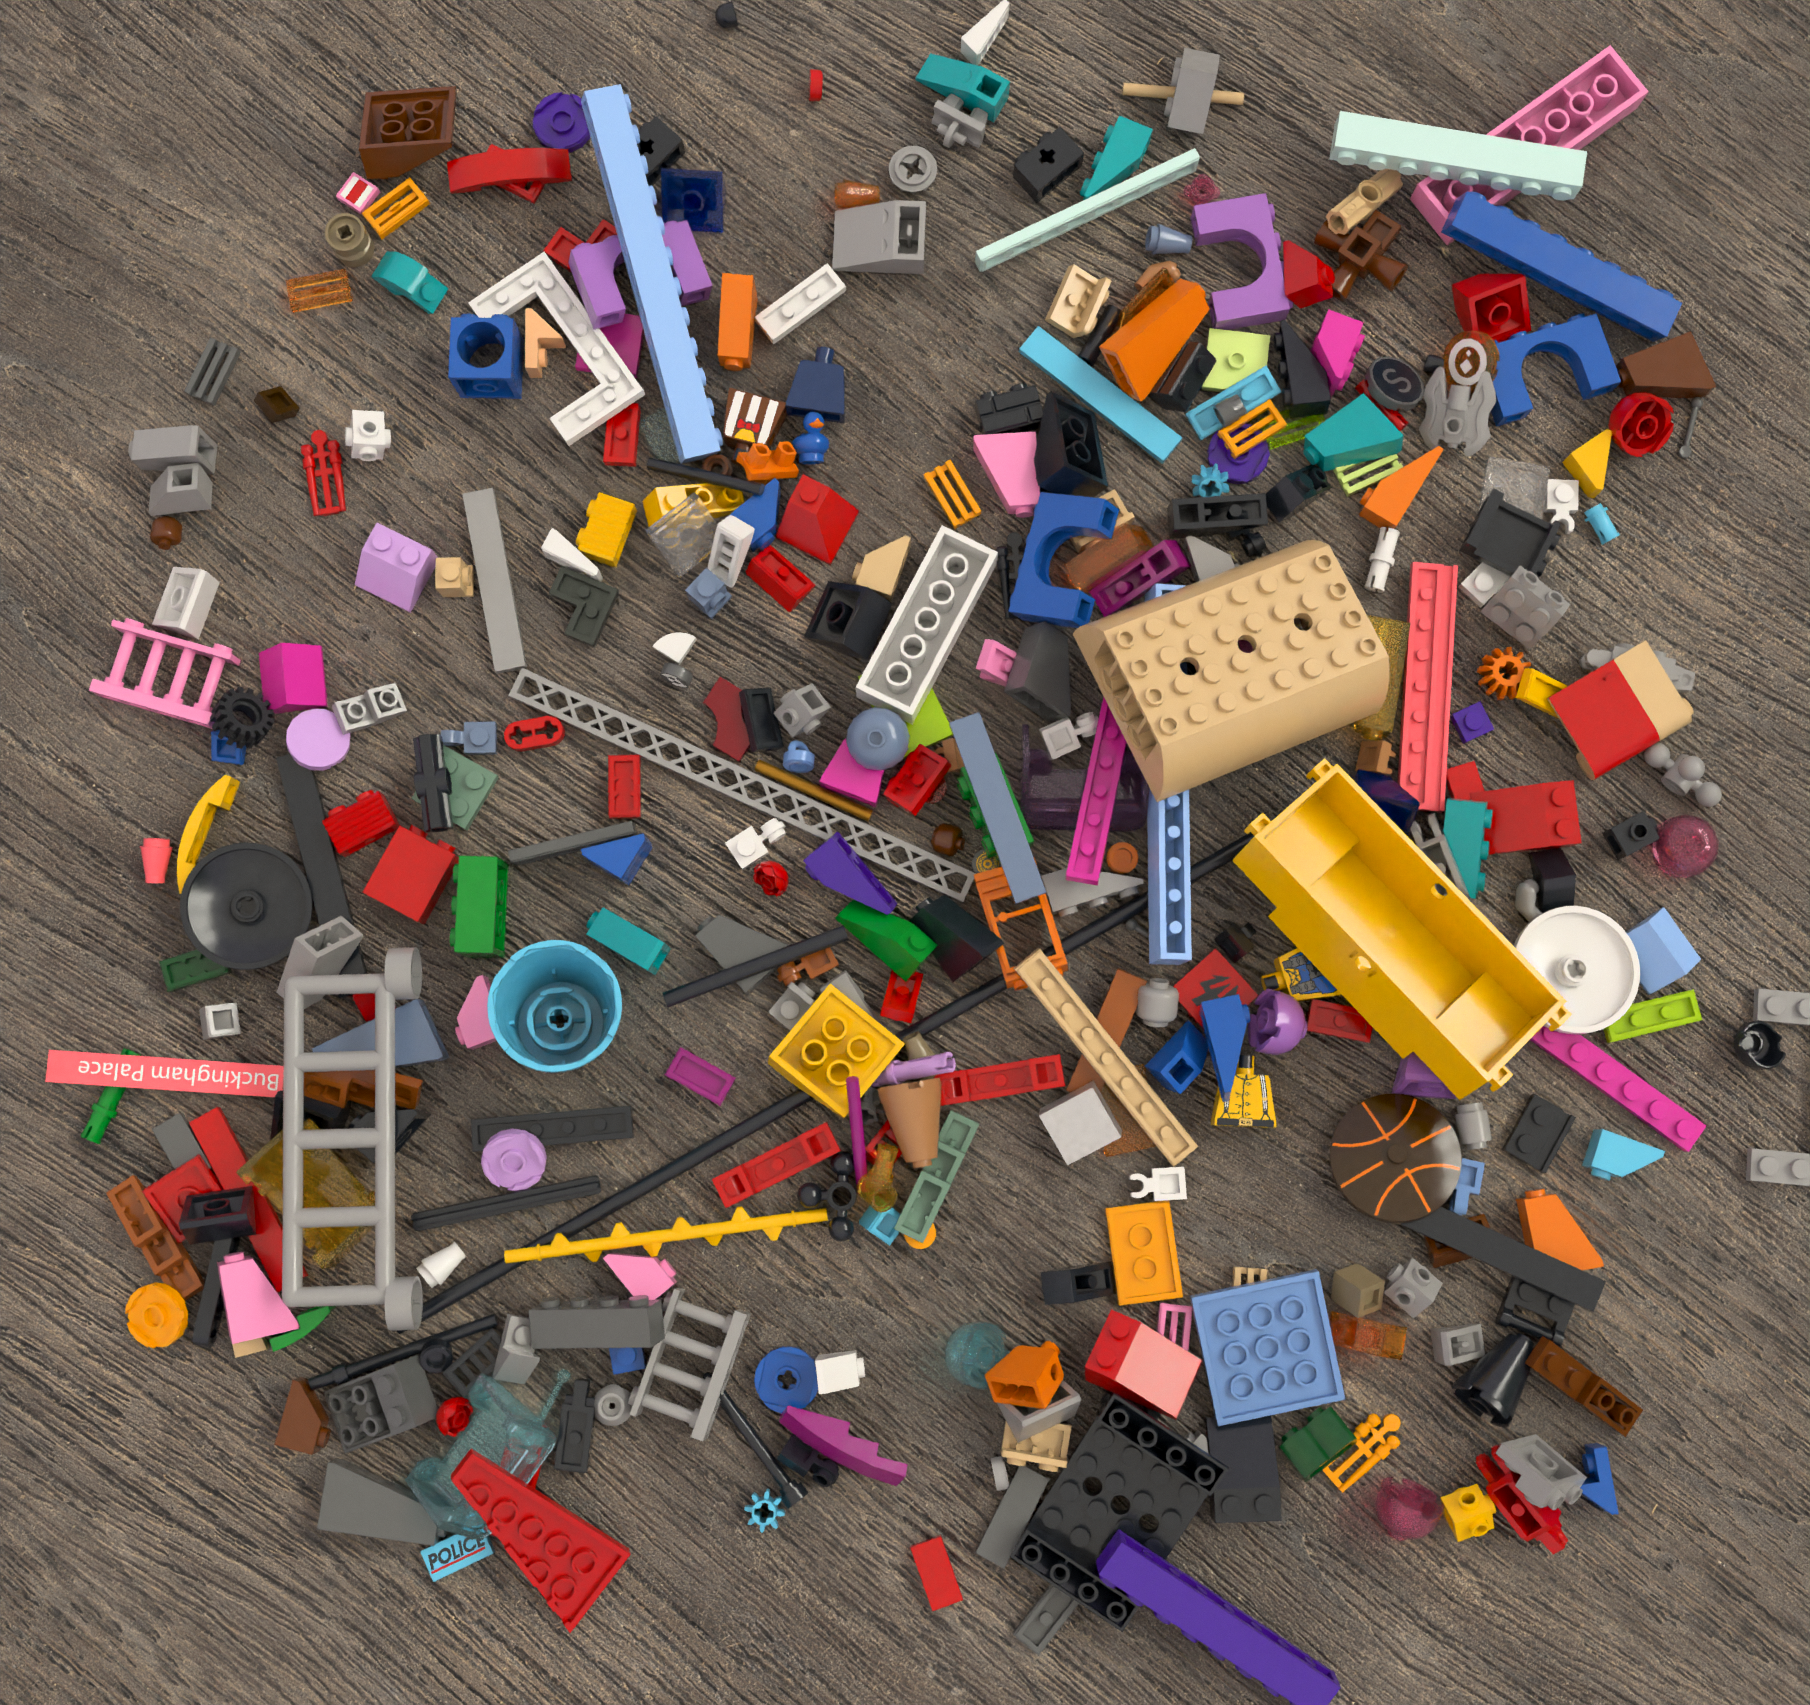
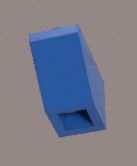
M1186 1021L1145 1067L1164 1088L1181 1094L1202 1072L1208 1052L1207 1040L1190 1021Z

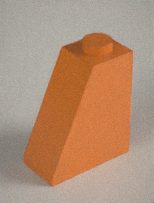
M722 273L717 356L720 366H724L727 370L741 371L743 368L751 367L755 329L754 317L756 316L758 301L753 275Z
M1545 1189L1525 1191V1198L1516 1199L1525 1245L1580 1270L1604 1267L1603 1260L1556 1194H1545Z

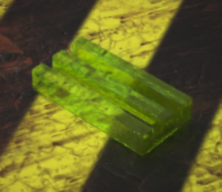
M1289 409L1279 412L1284 420L1290 418ZM1324 415L1309 416L1287 423L1286 428L1273 436L1314 422L1319 424L1275 439L1273 436L1266 439L1269 450L1304 439L1306 434L1326 421ZM1276 420L1264 426L1262 428L1263 431L1270 428V424L1276 423Z

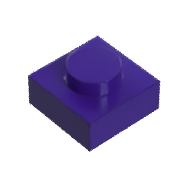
M1481 701L1450 715V719L1463 744L1494 730Z

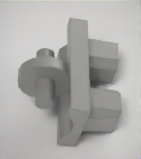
M952 93L943 102L937 100L933 107L934 116L931 123L938 126L937 132L945 136L943 145L950 148L955 141L961 145L967 142L979 148L983 142L988 113L980 108H974L970 116L961 112L964 104L962 99Z

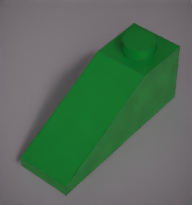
M854 899L835 918L905 982L924 964L938 946L915 924L893 914L886 915Z

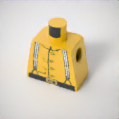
M1239 1056L1229 1101L1222 1102L1219 1087L1217 1086L1211 1125L1276 1128L1269 1075H1254V1056Z

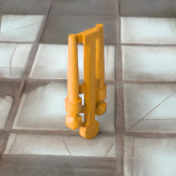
M1371 1413L1366 1418V1422H1361L1355 1428L1356 1431L1353 1432L1357 1438L1356 1445L1358 1448L1335 1470L1331 1471L1328 1466L1322 1470L1342 1493L1381 1459L1384 1460L1390 1454L1389 1451L1391 1449H1396L1400 1445V1440L1394 1435H1390L1386 1441L1383 1438V1435L1388 1431L1399 1429L1401 1423L1398 1416L1395 1414L1385 1415L1382 1421L1383 1425L1376 1430L1373 1427H1377L1381 1420L1377 1414ZM1372 1432V1435L1364 1443L1360 1440L1361 1437L1365 1438ZM1377 1441L1381 1442L1382 1444L1374 1450L1375 1453L1373 1454L1369 1448ZM1365 1454L1368 1459L1342 1483L1338 1477Z

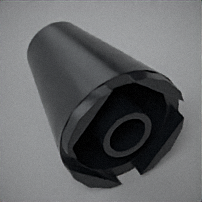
M1521 1333L1516 1335L1508 1334L1453 1383L1452 1389H1456L1454 1392L1456 1398L1477 1416L1481 1417L1485 1413L1493 1417L1490 1421L1491 1424L1502 1428L1508 1427L1512 1422L1531 1370L1525 1364V1361L1534 1349L1533 1341Z

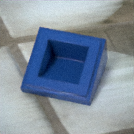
M220 730L212 731V761L243 765L246 745L240 749L236 748V742H233L230 746L226 744L228 738L224 737L221 740L217 736Z

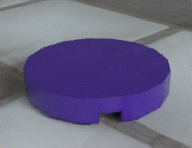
M562 92L553 93L543 98L536 106L532 121L533 130L540 144L545 148L568 149L569 153H572L582 148L590 139L589 129L579 96L571 93L570 95L562 94Z
M1246 423L1230 433L1229 436L1233 438L1252 425ZM1258 430L1235 445L1239 447L1262 432ZM1217 431L1212 436L1207 450L1210 467H1213L1216 463L1220 473L1228 472V479L1225 482L1232 484H1246L1258 478L1265 470L1270 456L1266 440L1233 459L1231 451L1225 447V442L1219 438Z

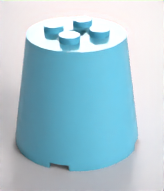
M564 940L542 941L531 944L516 952L501 968L499 973L496 974L488 995V1019L495 1039L501 1048L518 1063L542 1072L557 1073L571 1071L596 1059L613 1040L622 1015L621 991L609 965L587 947ZM563 1015L564 1020L569 1021L564 1023V1027L557 1028V1025L552 1023V1021H557L556 1016Z

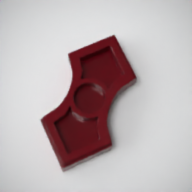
M719 677L703 702L715 715L717 721V735L713 747L740 763L750 748L739 692L742 690Z

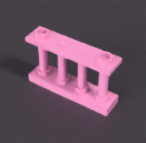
M125 618L124 623L112 620L111 626L124 633L110 676L106 677L104 682L92 679L89 691L99 697L212 729V725L215 722H210V716L213 714L211 713L213 708L210 706L224 664L227 662L239 666L241 661L232 654L233 649L216 643L211 648L144 629L143 623L129 618ZM136 637L153 641L139 686L135 685L134 690L124 688L122 679ZM167 645L181 649L183 652L169 694H165L162 699L153 696L154 691L151 689ZM195 654L213 658L198 703L195 702L193 707L183 705L181 696Z

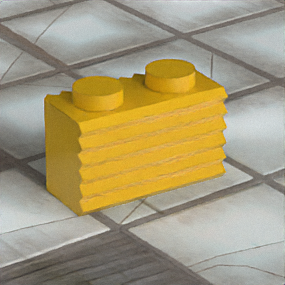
M599 492L597 499H592L589 503L586 514L589 517L586 528H581L576 538L578 550L591 560L616 568L637 513L635 504Z

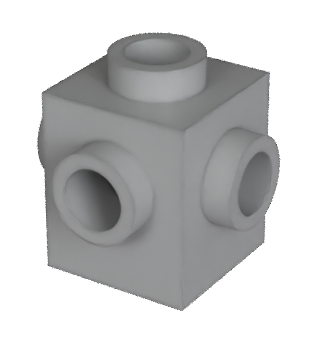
M813 683L801 689H793L786 693L780 699L782 705L774 714L793 738L803 732L809 735L821 725L819 720L831 707Z
M1412 1257L1403 1266L1398 1263L1390 1270L1386 1277L1390 1281L1384 1293L1412 1318H1415L1434 1302L1443 1283Z

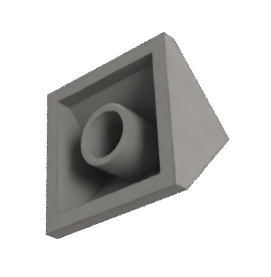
M1062 1380L1046 1409L1003 1403L997 1404L1017 1443L1074 1417L1081 1398L1080 1394Z

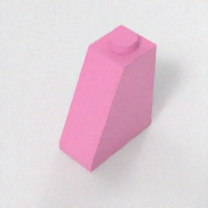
M1036 432L974 435L973 451L1007 513L1016 514V517L1019 518L1033 516L1035 505L1038 504L1040 496V486H1038L1034 465L1037 446Z
M244 1252L231 1253L224 1256V1261L217 1262L229 1337L232 1344L299 1329L298 1321L283 1303L281 1297L250 1255L244 1256Z

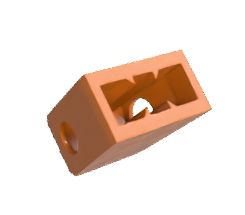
M1045 1341L1040 1347L1017 1346L985 1374V1378L994 1402L1046 1409L1064 1378L1058 1358L1060 1351L1057 1345L1051 1341Z

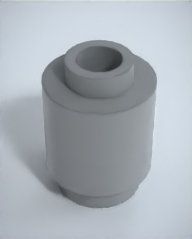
M1478 1102L1456 1106L1458 1114H1455L1460 1145L1467 1144V1150L1487 1148L1486 1141L1492 1140L1488 1112L1483 1109V1103Z

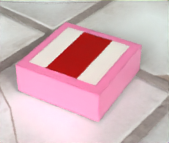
M353 172L336 197L340 202L362 215V212L374 202L380 190Z

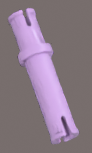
M944 1052L903 1062L893 1060L871 1086L875 1088L888 1084L897 1085L903 1084L907 1080L951 1073L956 1067L955 1058L947 1059L952 1057L953 1054L951 1052Z

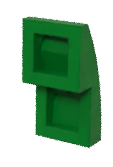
M318 1306L302 1311L297 1316L300 1325L299 1329L278 1333L269 1339L273 1352L306 1336L324 1321L336 1306Z

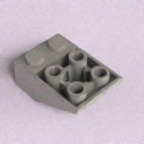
M893 200L835 211L833 271L924 274L926 201Z

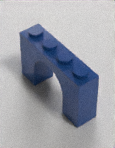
M1584 313L1578 314L1560 325L1551 322L1539 327L1538 331L1527 334L1526 331H1521L1510 336L1507 341L1498 343L1497 340H1491L1482 344L1487 360L1485 371L1490 373L1496 392V403L1491 410L1496 427L1524 419L1533 409L1521 372L1523 359L1530 354L1550 352L1563 358L1573 371L1583 400L1610 393L1620 384L1621 379L1597 313L1586 317ZM1478 352L1472 359L1476 372L1479 370L1480 366V356Z
M1041 492L1038 504L1034 508V518L1030 533L1026 538V548L1022 562L1018 567V578L1014 592L1010 597L1008 612L1024 621L1041 623L1045 621L1052 625L1079 628L1088 624L1095 599L1081 590L1053 587L1049 577L1050 561L1057 548L1070 538L1088 536L1112 539L1119 509L1102 498Z

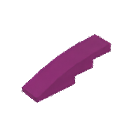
M787 1406L780 1415L779 1422L804 1443L849 1469L897 1486L906 1477L908 1464L877 1456L879 1443L848 1435L850 1422L792 1406Z

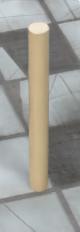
M1123 83L1122 95L1167 99V97L1174 98L1176 87ZM1213 90L1211 103L1243 105L1244 93Z

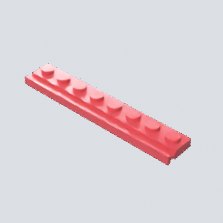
M1412 562L1410 565L1396 809L1425 812L1435 811L1437 813H1442L1445 809L1458 565L1444 566V564Z

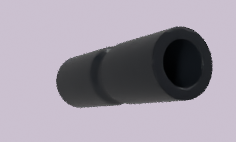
M1113 305L1106 306L1094 328V332L1090 334L1078 355L1079 358L1091 367L1095 364L1101 353L1099 346L1111 336L1123 315L1119 308Z

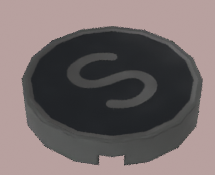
M1390 356L1379 357L1371 363L1364 375L1365 381L1367 380L1369 384L1367 389L1370 395L1379 404L1390 410L1397 411L1400 408L1405 409L1404 411H1410L1418 405L1424 395V384L1419 374L1401 359Z

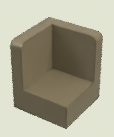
M1356 1263L1334 1272L1331 1299L1355 1317L1360 1318L1382 1309L1385 1281Z

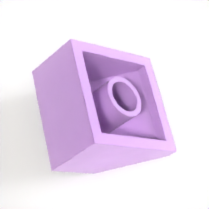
M376 523L362 548L355 585L411 613L436 567V558L438 557L432 549Z

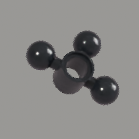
M840 1151L834 1154L830 1160V1167L837 1175V1182L829 1190H821L817 1184L808 1182L801 1185L797 1192V1199L803 1207L814 1208L821 1201H828L829 1205L836 1210V1217L830 1221L828 1230L830 1236L839 1242L850 1239L854 1233V1225L851 1219L847 1217V1210L855 1204L857 1192L854 1186L848 1182V1175L854 1171L853 1155L848 1151ZM843 1186L850 1190L851 1200L847 1205H838L834 1201L833 1192L837 1187Z

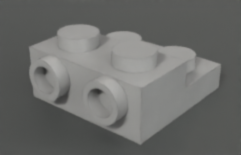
M1520 565L1483 607L1481 613L1527 649L1531 650L1542 636H1545L1564 615L1570 603L1559 592L1550 589L1541 582L1533 572L1527 571Z
M1534 1434L1501 1443L1496 1454L1505 1461V1465L1511 1471L1521 1475L1515 1486L1524 1493V1497L1528 1502L1540 1508L1548 1506L1552 1510H1556L1564 1501L1572 1505L1580 1498L1583 1492L1581 1486L1587 1477L1538 1435Z

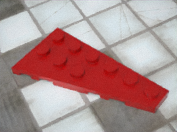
M472 1448L451 1473V1481L472 1508L483 1518L489 1530L494 1536H497L510 1557L531 1584L538 1589L546 1599L548 1606L553 1612H556L566 1629L571 1633L631 1555L629 1548Z

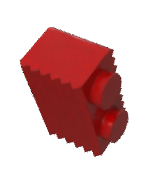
M366 791L356 797L357 802L347 808L345 805H341L328 812L329 817L322 821L340 855L344 857L350 856L398 829L400 824L385 795L381 792Z

